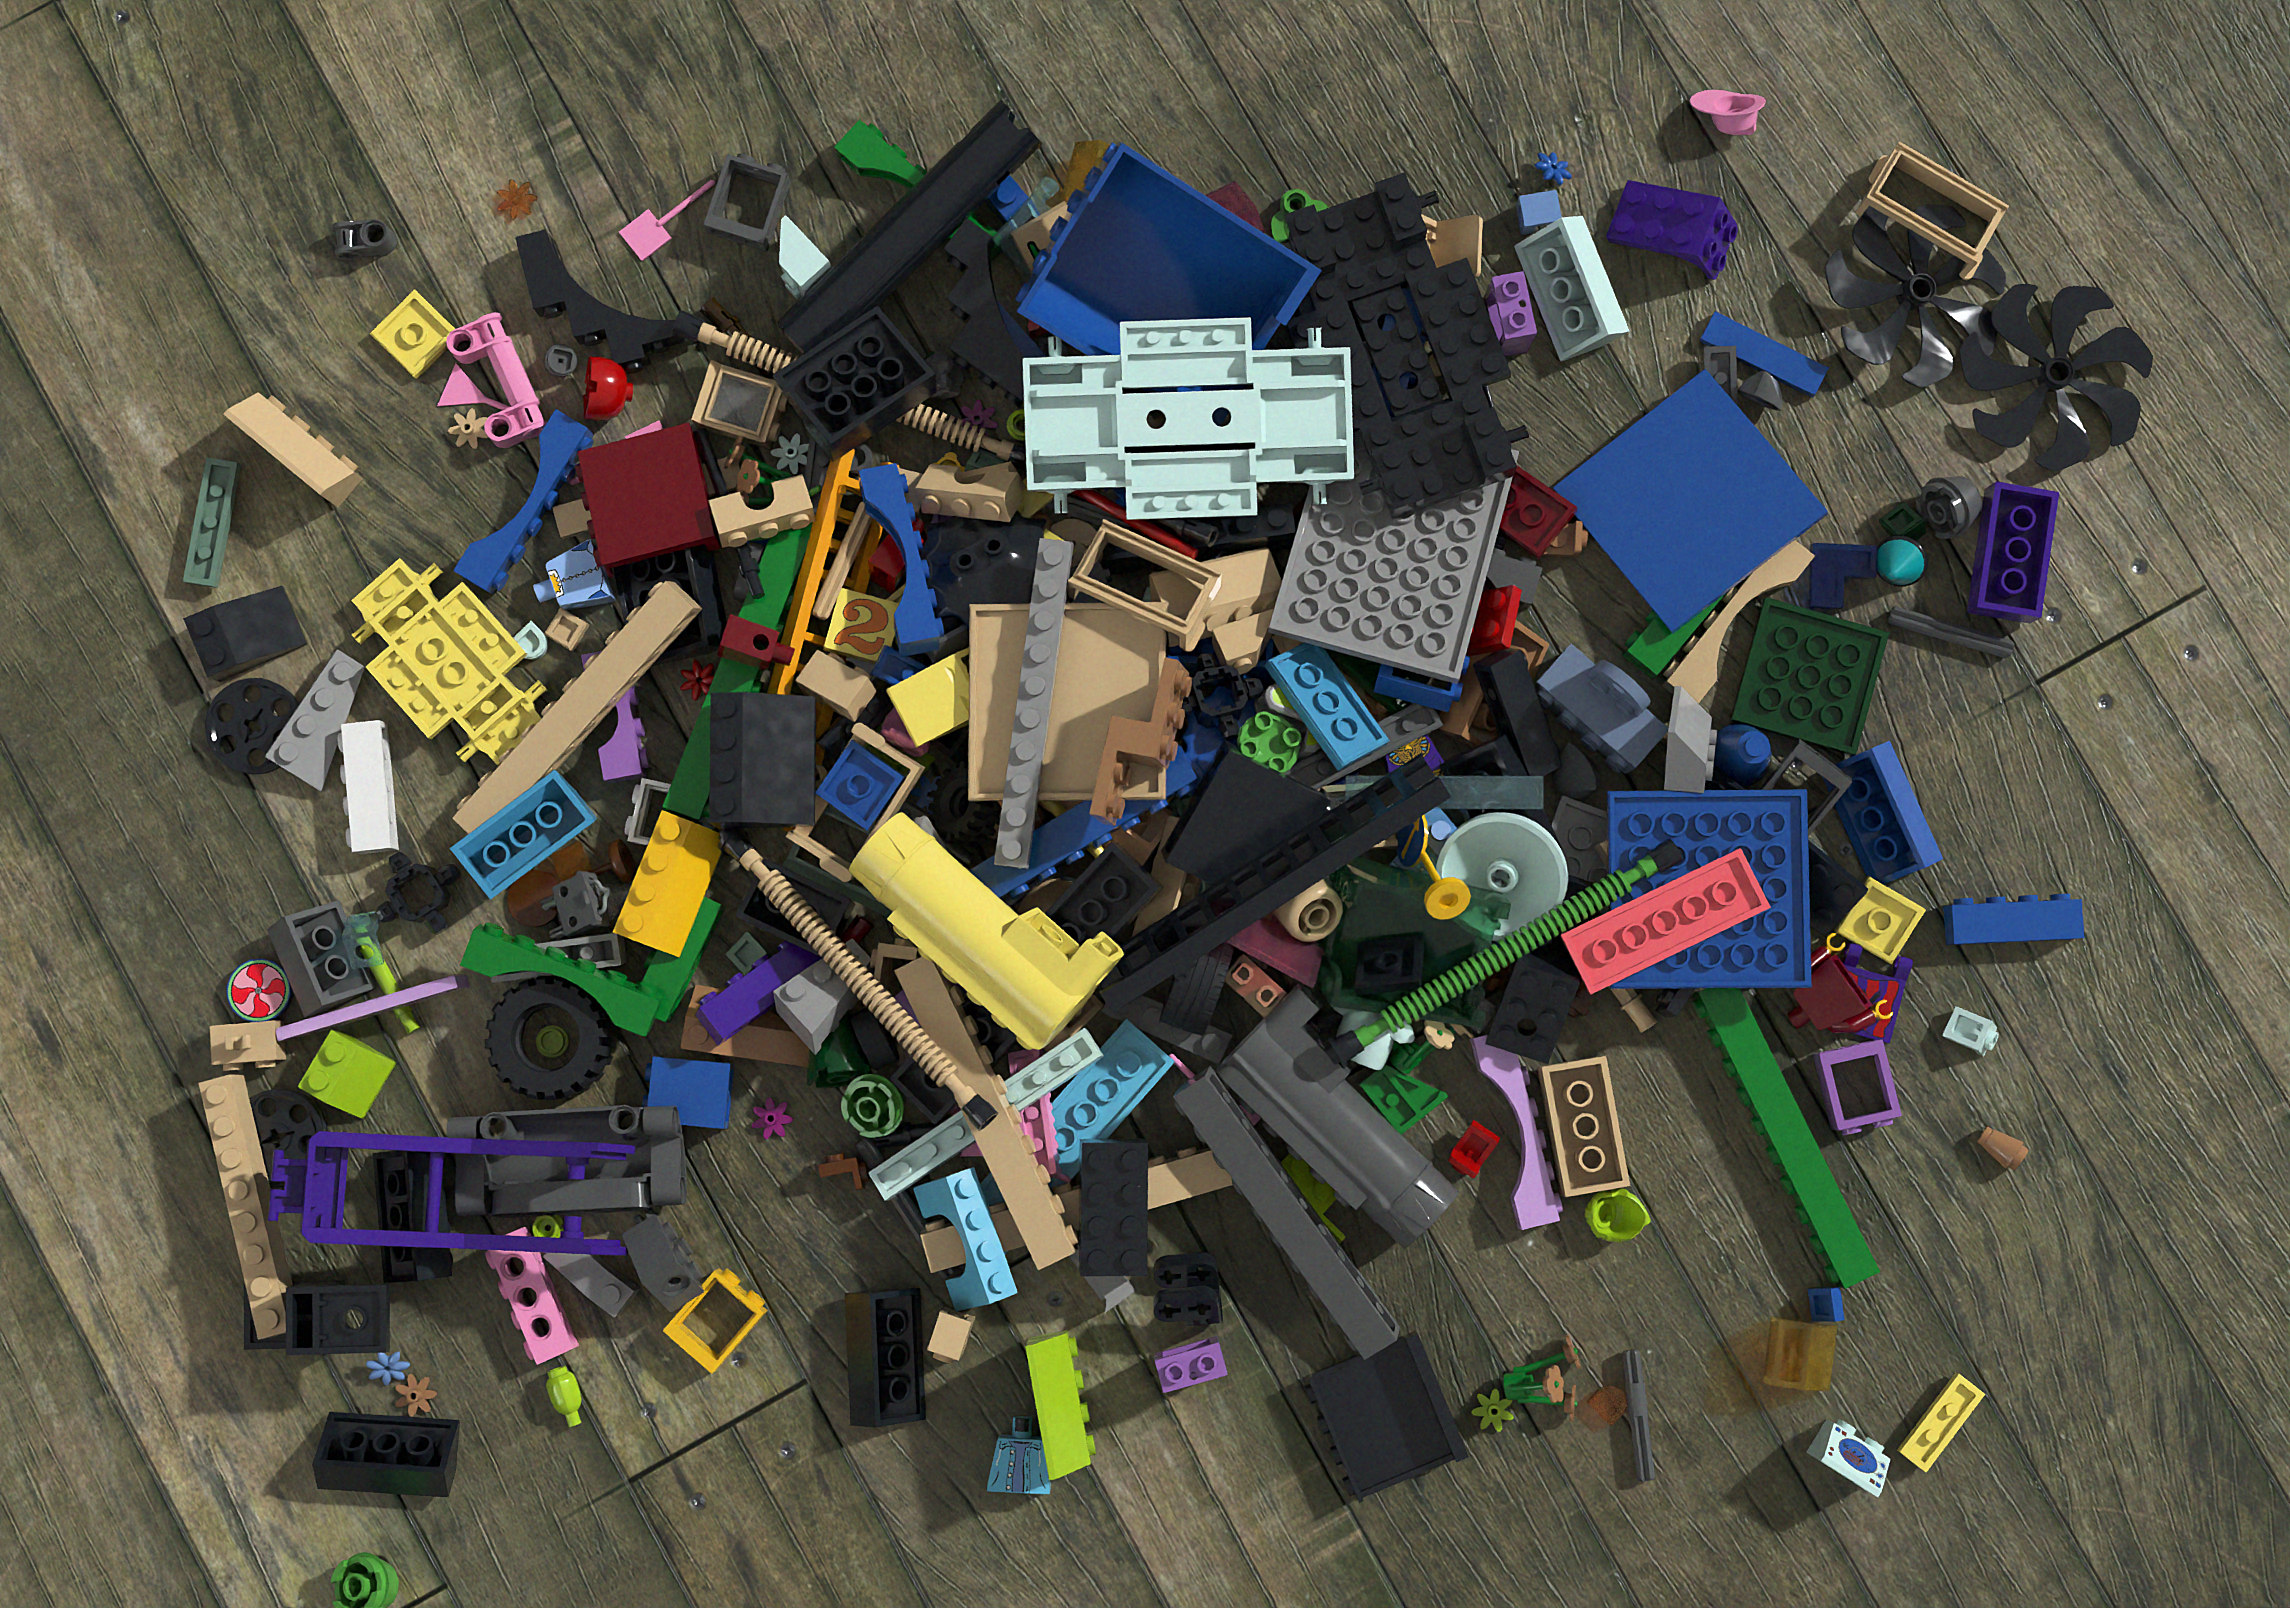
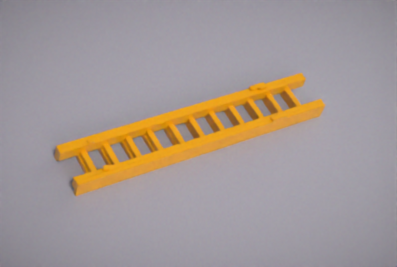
M855 449L850 450L834 462L830 459L815 514V522L812 525L781 644L793 647L795 650L790 666L775 662L767 694L793 695L790 694L795 672L801 673L806 666L798 663L803 641L824 648L826 638L806 632L815 603L819 582L824 583L829 570L823 569L827 553L837 554L842 541L832 538L835 523L838 521L850 526L855 514L840 508L843 494L847 491L862 497L859 481L848 477ZM882 462V463H881V466H883V465H888V464H893V463H891V462ZM872 519L854 559L855 563L851 578L846 577L842 586L844 589L863 594L866 593L870 578L868 560L878 548L883 527L875 519ZM834 607L832 608V611L829 615V617L831 618L834 612ZM836 654L837 656L842 658L847 664V656ZM816 702V740L830 726L834 712L832 707ZM817 743L816 764L822 765L825 751ZM783 827V831L789 832L795 830L796 827Z

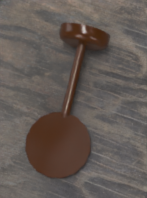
M621 839L614 840L609 843L607 848L610 863L588 872L599 876L613 870L622 882H632L637 873L634 859L628 847ZM532 870L513 882L507 896L508 909L513 918L522 925L534 928L545 926L553 921L559 914L557 906L546 911L541 907L543 906L541 901L553 895L551 887L559 884L558 880L548 872Z

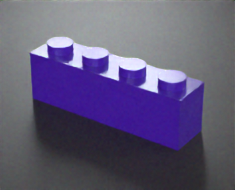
M784 941L777 947L779 951L771 958L767 954L759 958L751 965L753 970L747 975L743 976L741 973H738L725 983L727 988L718 995L713 991L698 1002L701 1007H699L695 1016L719 1046L775 1007L774 990L822 958L790 942Z

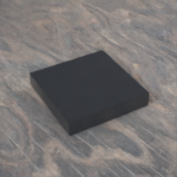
M1422 934L1359 941L1354 980L1356 996L1420 988L1424 953Z

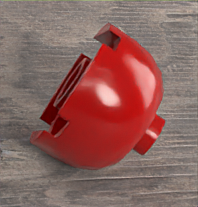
M590 356L587 362L584 382L586 383V393L583 394V418L595 421L610 420L617 417L623 411L625 402L632 401L633 383L627 382L626 372L620 364L605 357Z

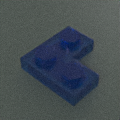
M1812 543L1810 545V552L1815 557L1810 562L1809 608L1842 609L1844 607V578H1876L1877 546Z

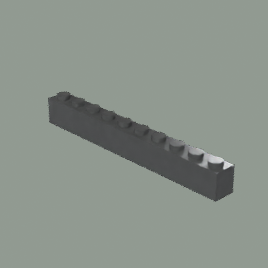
M1211 1066L1181 1084L1173 1096L1177 1110L1182 1116H1187L1192 1122L1198 1139L1203 1143L1206 1142L1211 1148L1217 1165L1221 1169L1227 1170L1232 1177V1184L1235 1190L1240 1195L1246 1196L1251 1203V1210L1254 1216L1260 1222L1264 1221L1270 1229L1273 1242L1279 1248L1283 1247L1289 1255L1292 1268L1298 1274L1302 1273L1305 1277L1311 1294L1315 1299H1321L1327 1308V1313L1332 1323L1336 1326L1340 1325L1346 1334V1340L1351 1349L1359 1352L1365 1360L1397 1341L1400 1326Z

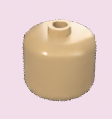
M1322 879L1272 911V913L1291 936L1302 942H1314L1325 938L1334 931L1340 922L1343 909L1342 901L1337 892L1325 879Z

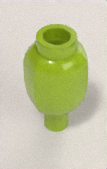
M566 1365L548 1371L549 1378L546 1382V1388L555 1410L565 1415L569 1427L580 1424L581 1420L577 1410L581 1405L582 1398L575 1375L567 1370Z

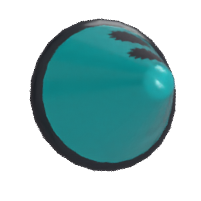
M1895 535L1884 539L1877 546L1873 556L1875 571L1885 582L1897 587H1906L1915 584L1925 575L1928 567V557L1924 548L1916 540L1903 535Z

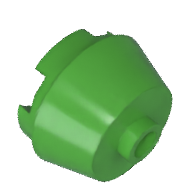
M865 1074L855 1078L848 1085L841 1101V1110L844 1120L846 1122L850 1121L860 1131L859 1135L869 1138L882 1137L892 1133L899 1126L906 1105V1097L889 1080L890 1077Z
M367 1552L355 1554L348 1560L341 1561L331 1578V1583H335L334 1593L336 1601H332L335 1608H388L394 1602L399 1588L395 1569L389 1563Z

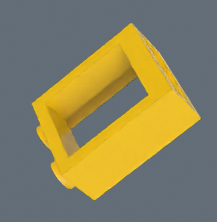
M720 1268L714 1270L702 1284L704 1293L687 1302L663 1330L664 1333L711 1374L720 1368L768 1311L763 1307L765 1301L754 1291L750 1290L747 1293L738 1285L741 1280L727 1268L724 1271ZM718 1282L754 1313L719 1355L683 1324Z

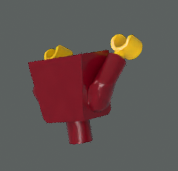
M1831 933L1824 941L1823 946H1819L1811 953L1812 988H1797L1793 992V996L1800 1005L1788 1012L1787 1015L1797 1029L1812 1021L1819 1031L1827 1028L1832 1033H1855L1874 1024L1876 1020L1888 1019L1893 1015V1012L1885 1015L1880 1014L1879 1006L1886 1003L1887 1000H1880L1872 1004L1841 962L1837 954L1843 950L1845 942L1839 948H1834L1830 945V940L1835 937L1836 933Z

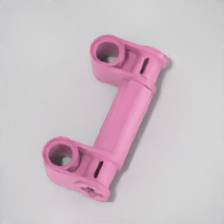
M494 312L454 329L447 336L446 343L447 348L455 359L463 364H470L486 356L489 357L511 407L489 416L485 421L484 429L494 445L499 448H509L524 440L539 436L547 421H544L538 408L540 402L532 388L512 340L509 336H506L500 323L502 317L500 313ZM465 340L471 341L470 347L466 351H457V346L460 342ZM508 425L507 434L501 437L494 435L498 426Z

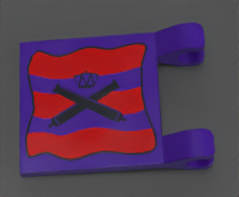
M1847 943L1842 963L1872 1004L1880 1000H1887L1886 1003L1880 1004V1014L1885 1015L1893 1012L1890 1018L1876 1020L1874 1024L1852 1034L1875 1040L1883 1039V1042L1890 1043L1913 961L1907 957L1897 956L1894 962L1892 977L1856 968L1862 953V947L1857 944Z

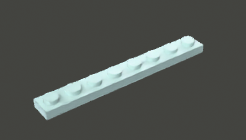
M1083 1028L1004 1081L1007 1087L1005 1096L1009 1104H1014L1020 1113L1101 1059L1104 1055L1088 1030ZM959 1111L868 1174L884 1200L889 1201L974 1144L976 1140L962 1111Z

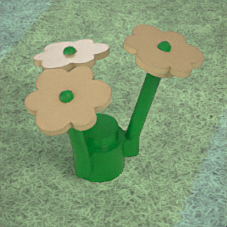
M1398 999L1401 1002V1004L1404 1005L1403 1000ZM1450 1007L1448 1011L1452 1017L1449 1020L1451 1027L1446 1029L1443 1022L1430 1018L1428 1010H1426L1427 1014L1425 1016H1422L1418 1011L1419 1018L1425 1019L1424 1033L1427 1040L1421 1046L1414 1041L1412 1043H1399L1394 1040L1392 1047L1394 1052L1389 1057L1391 1063L1402 1073L1409 1074L1415 1066H1418L1436 1048L1441 1049L1444 1047L1450 1050L1455 1039L1454 1033L1457 1032L1460 1036L1465 1033L1472 1039L1474 1035L1466 1025L1465 1020Z

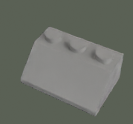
M1675 686L1668 730L1664 790L1704 793L1705 781H1712L1717 730L1711 729L1712 717L1682 686Z

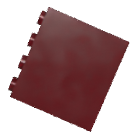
M689 422L577 451L580 463L575 464V469L579 482H584L586 490L581 493V498L585 510H590L592 519L587 521V526L592 540L596 539L598 547L593 549L594 559L597 567H603L609 578L614 577L613 567L705 544L708 551L721 549L708 501L710 497L697 440Z

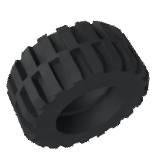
M538 976L536 979H526L519 982V986L515 989H508L503 994L504 999L502 1002H496L491 1010L494 1012L492 1020H487L485 1029L489 1030V1039H484L485 1049H490L491 1056L487 1058L491 1067H496L498 1071L496 1076L502 1083H508L510 1090L517 1094H524L527 1098L558 1100L571 1098L575 1094L583 1093L591 1088L590 1085L594 1081L601 1079L604 1075L603 1070L605 1066L610 1065L613 1059L610 1053L612 1047H616V1037H613L612 1029L616 1027L606 1010L592 995L579 985L558 976ZM549 1007L559 1008L568 1012L576 1021L579 1030V1045L574 1057L564 1066L555 1069L541 1068L532 1063L523 1047V1032L526 1023L535 1012Z

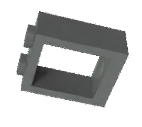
M738 153L737 157L727 154L703 223L707 233L768 252L791 184L785 169L774 163H767V166L755 163L754 158L745 154ZM737 173L777 186L762 230L722 218Z
M1798 739L1758 790H1771L1796 758H1799L1831 782L1834 787L1808 818L1809 836L1850 786L1852 778L1801 739Z

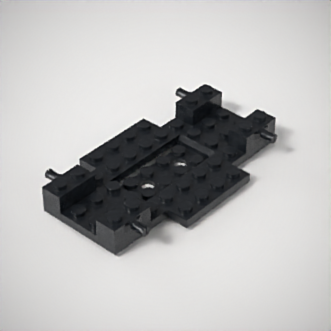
M1405 172L1376 182L1374 192L1324 210L1317 212L1313 204L1284 214V231L1289 242L1282 244L1322 270L1308 291L1314 311L1292 318L1286 324L1294 349L1308 348V328H1314V341L1315 328H1321V347H1350L1353 433L1360 432L1376 475L1375 478L1359 482L1358 484L1363 496L1381 489L1392 519L1514 477L1517 465L1511 452V443L1529 438L1525 425L1506 431L1500 423L1495 407H1489L1483 387L1511 378V371L1468 259L1464 258L1438 268L1435 265L1426 241L1427 229L1421 214L1423 208L1439 204L1436 191L1433 190L1417 197L1410 187ZM1406 285L1407 290L1410 292L1448 392V398L1444 400L1430 366L1428 355L1419 337L1417 326L1407 305L1406 297L1402 292L1401 286ZM1349 304H1352L1353 309L1355 311L1356 317L1358 319L1359 325L1361 327L1362 333L1364 335L1365 341L1367 343L1368 349L1370 351L1371 357L1373 359L1374 365L1376 367L1377 373L1379 375L1380 381L1382 383L1383 389L1385 391L1386 397L1388 399L1389 405L1394 415V417L1390 418V415L1388 413L1387 407L1385 405L1384 399L1382 397L1381 391L1379 389L1378 383L1376 381L1375 375L1373 373L1372 367L1370 365L1369 359L1367 357L1366 351L1364 349L1363 343L1361 341L1360 335L1358 333L1357 327L1355 325L1354 319L1349 309ZM1381 316H1392L1396 321L1394 329L1391 331L1381 330L1377 324ZM1405 373L1414 374L1418 379V384L1413 389H1404L1399 383L1400 377Z

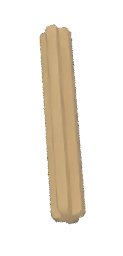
M863 501L859 504L812 608L811 614L819 619L825 620L829 617L873 519L866 514Z

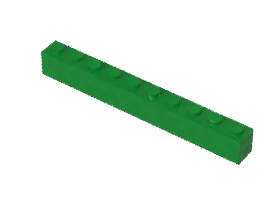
M812 522L804 528H790L780 531L775 536L769 538L759 563L760 573L758 574L765 596L760 599H753L749 589L738 616L780 632L778 641L782 640L786 625L784 619L791 607L813 525ZM754 644L756 649L765 650L762 644ZM721 658L662 807L666 812L702 826L705 818L709 819L711 693H761L764 682L760 681L764 672L763 669ZM770 661V664L767 669L768 671L770 670L773 661Z
M1702 988L1694 992L1693 995L1696 1000L1692 1001L1693 1007L1700 1019L1705 1018L1710 1028L1707 1030L1709 1040L1714 1048H1720L1725 1058L1721 1060L1725 1072L1730 1078L1734 1076L1739 1086L1736 1089V1094L1744 1107L1748 1106L1753 1115L1750 1122L1754 1131L1759 1137L1763 1135L1768 1145L1765 1148V1152L1773 1166L1778 1165L1783 1177L1779 1178L1785 1193L1788 1196L1792 1194L1797 1204L1794 1207V1211L1802 1225L1807 1224L1812 1234L1809 1237V1242L1817 1255L1822 1254L1827 1264L1823 1269L1829 1282L1832 1285L1836 1284L1837 1287L1847 1289L1880 1273L1740 988Z

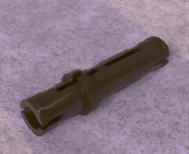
M715 297L710 298L701 307L700 312L715 325L719 332L731 337L735 331L739 332L740 337L742 334L748 336L747 342L750 337L753 338L740 325V320L727 312ZM757 360L754 366L765 378H770L774 374L773 367L770 372L765 370V365L761 369L757 367Z

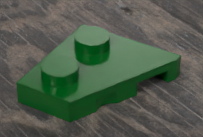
M1384 1065L1381 1070H1376L1358 1084L1385 1119L1401 1135L1449 1097L1445 1092L1387 1065Z

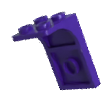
M1627 180L1606 239L1609 243L1682 258L1699 267L1709 279L1715 280L1719 271L1721 272L1726 265V253L1730 243L1734 242L1737 236L1738 227L1720 197Z

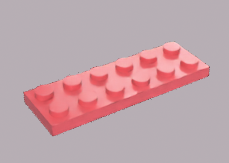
M1740 848L1560 936L1589 995L1771 907Z

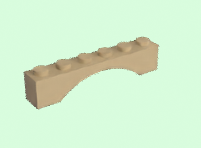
M1794 540L1747 576L1739 588L1734 586L1722 598V601L1726 604L1718 613L1713 610L1702 625L1706 628L1699 638L1693 635L1682 649L1686 652V655L1680 662L1674 660L1665 670L1663 675L1667 679L1661 686L1673 695L1675 686H1682L1699 704L1717 681L1719 648L1726 629L1735 615L1746 603L1755 597L1773 589L1791 585L1815 555Z

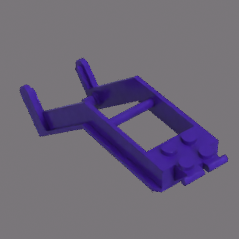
M318 1131L307 1140L306 1159H283L284 1150H274L271 1181H283L285 1184L284 1190L270 1189L268 1221H278L279 1213H301L299 1234H302L309 1243L588 1255H628L627 1247H620L621 1240L584 1239V1232H581L582 1217L565 1216L564 1231H560V1238L438 1232L444 1153L564 1157L565 1164H568L567 1179L584 1180L585 1165H589V1158L626 1160V1154H635V1146ZM349 1149L430 1152L424 1232L342 1229Z

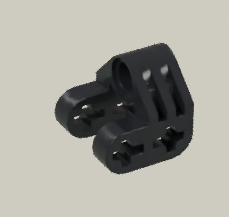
M1198 1252L1166 1255L1155 1261V1283L1163 1288H1172L1161 1290L1154 1296L1153 1313L1158 1320L1163 1322L1186 1321L1187 1326L1223 1323L1220 1279L1217 1261L1214 1256L1209 1253ZM1198 1267H1203V1270H1198Z

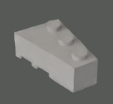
M853 939L845 943L846 948H849L852 954H855L858 960L863 963V967L865 966L869 970L868 973L874 975L873 968L870 966L871 958ZM824 957L773 991L776 1012L815 1055L821 1049V1043L831 1031L834 1032L840 1019L848 1009L851 1010L855 1006L859 998L857 994L851 991L852 988H849L846 982L841 980L840 976L835 973V970H832L829 964L824 961Z

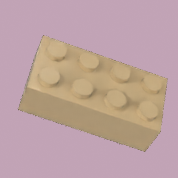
M1606 1056L1537 1067L1560 1196L1569 1197L1630 1186Z

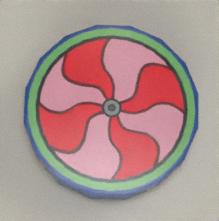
M250 959L239 965L230 975L227 984V1000L232 1011L240 1018L250 1022L271 1021L282 1016L289 1008L294 995L284 968L279 963L268 959Z

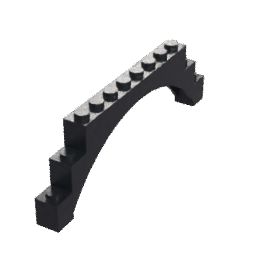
M966 218L944 247V251L949 257L947 262L961 273L967 270L946 298L950 306H952L950 309L952 314L963 322L970 319L949 347L955 356L952 360L966 371L970 368L981 374L978 379L992 390L996 386L1006 392L1004 398L1015 407L1020 408L1021 405H1024V357L1013 342L1005 326L996 299L991 265V250L996 244L990 234ZM1255 443L1124 447V453L1255 449Z

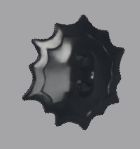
M1016 510L1010 522L953 516L942 522L924 524L923 530L926 535V542L923 550H919L921 560H927L930 578L926 579L928 589L933 588L935 592L937 607L933 609L936 618L940 617L941 620L956 617L962 620L969 632L970 604H1031L1039 540L1044 538L1046 519L1026 518Z

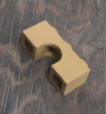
M930 464L915 487L922 513L1003 522L1011 521L1024 498L1017 472L988 470L980 481L972 484H963L958 466Z
M800 474L772 482L774 500L770 506L762 510L748 508L744 504L740 492L708 500L722 548L727 546L738 547L745 544L748 540L759 537L770 538L780 531L790 528L801 529L808 526L809 523L815 522L812 502L803 475Z

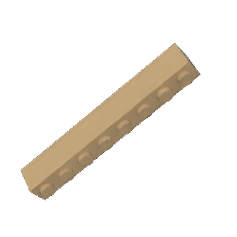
M229 1074L200 1082L199 1088L259 1340L286 1333V1287L293 1286L278 1221H268L270 1185L244 1075Z

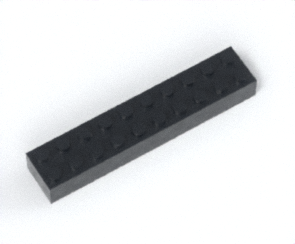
M1111 842L1044 914L1080 946L1090 938L1093 940L1102 931L1114 941L1158 895L1164 886L1118 842ZM966 996L964 1003L961 1005L966 1015H971L975 1020L979 1030L976 1036L981 1046L986 1045L993 1058V1063L990 1064L993 1069L1018 1043L1016 1035L1008 1027L1003 1028L992 1019V1013L983 1005L975 1004ZM910 1056L889 1080L935 1125L943 1122L958 1106L955 1096L946 1084L938 1087L936 1084L937 1080L933 1081L930 1078L931 1074L927 1075L924 1071L925 1068H921L919 1062H916L913 1056Z

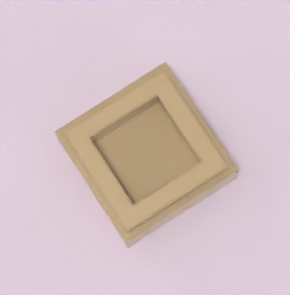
M560 607L544 635L573 652L590 625Z

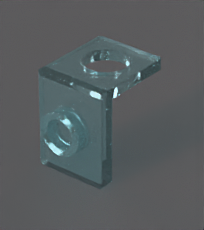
M375 911L348 916L342 939L353 970L384 964L383 954L376 935L380 920ZM359 945H367L372 948L374 955L369 959H361L355 954V948Z

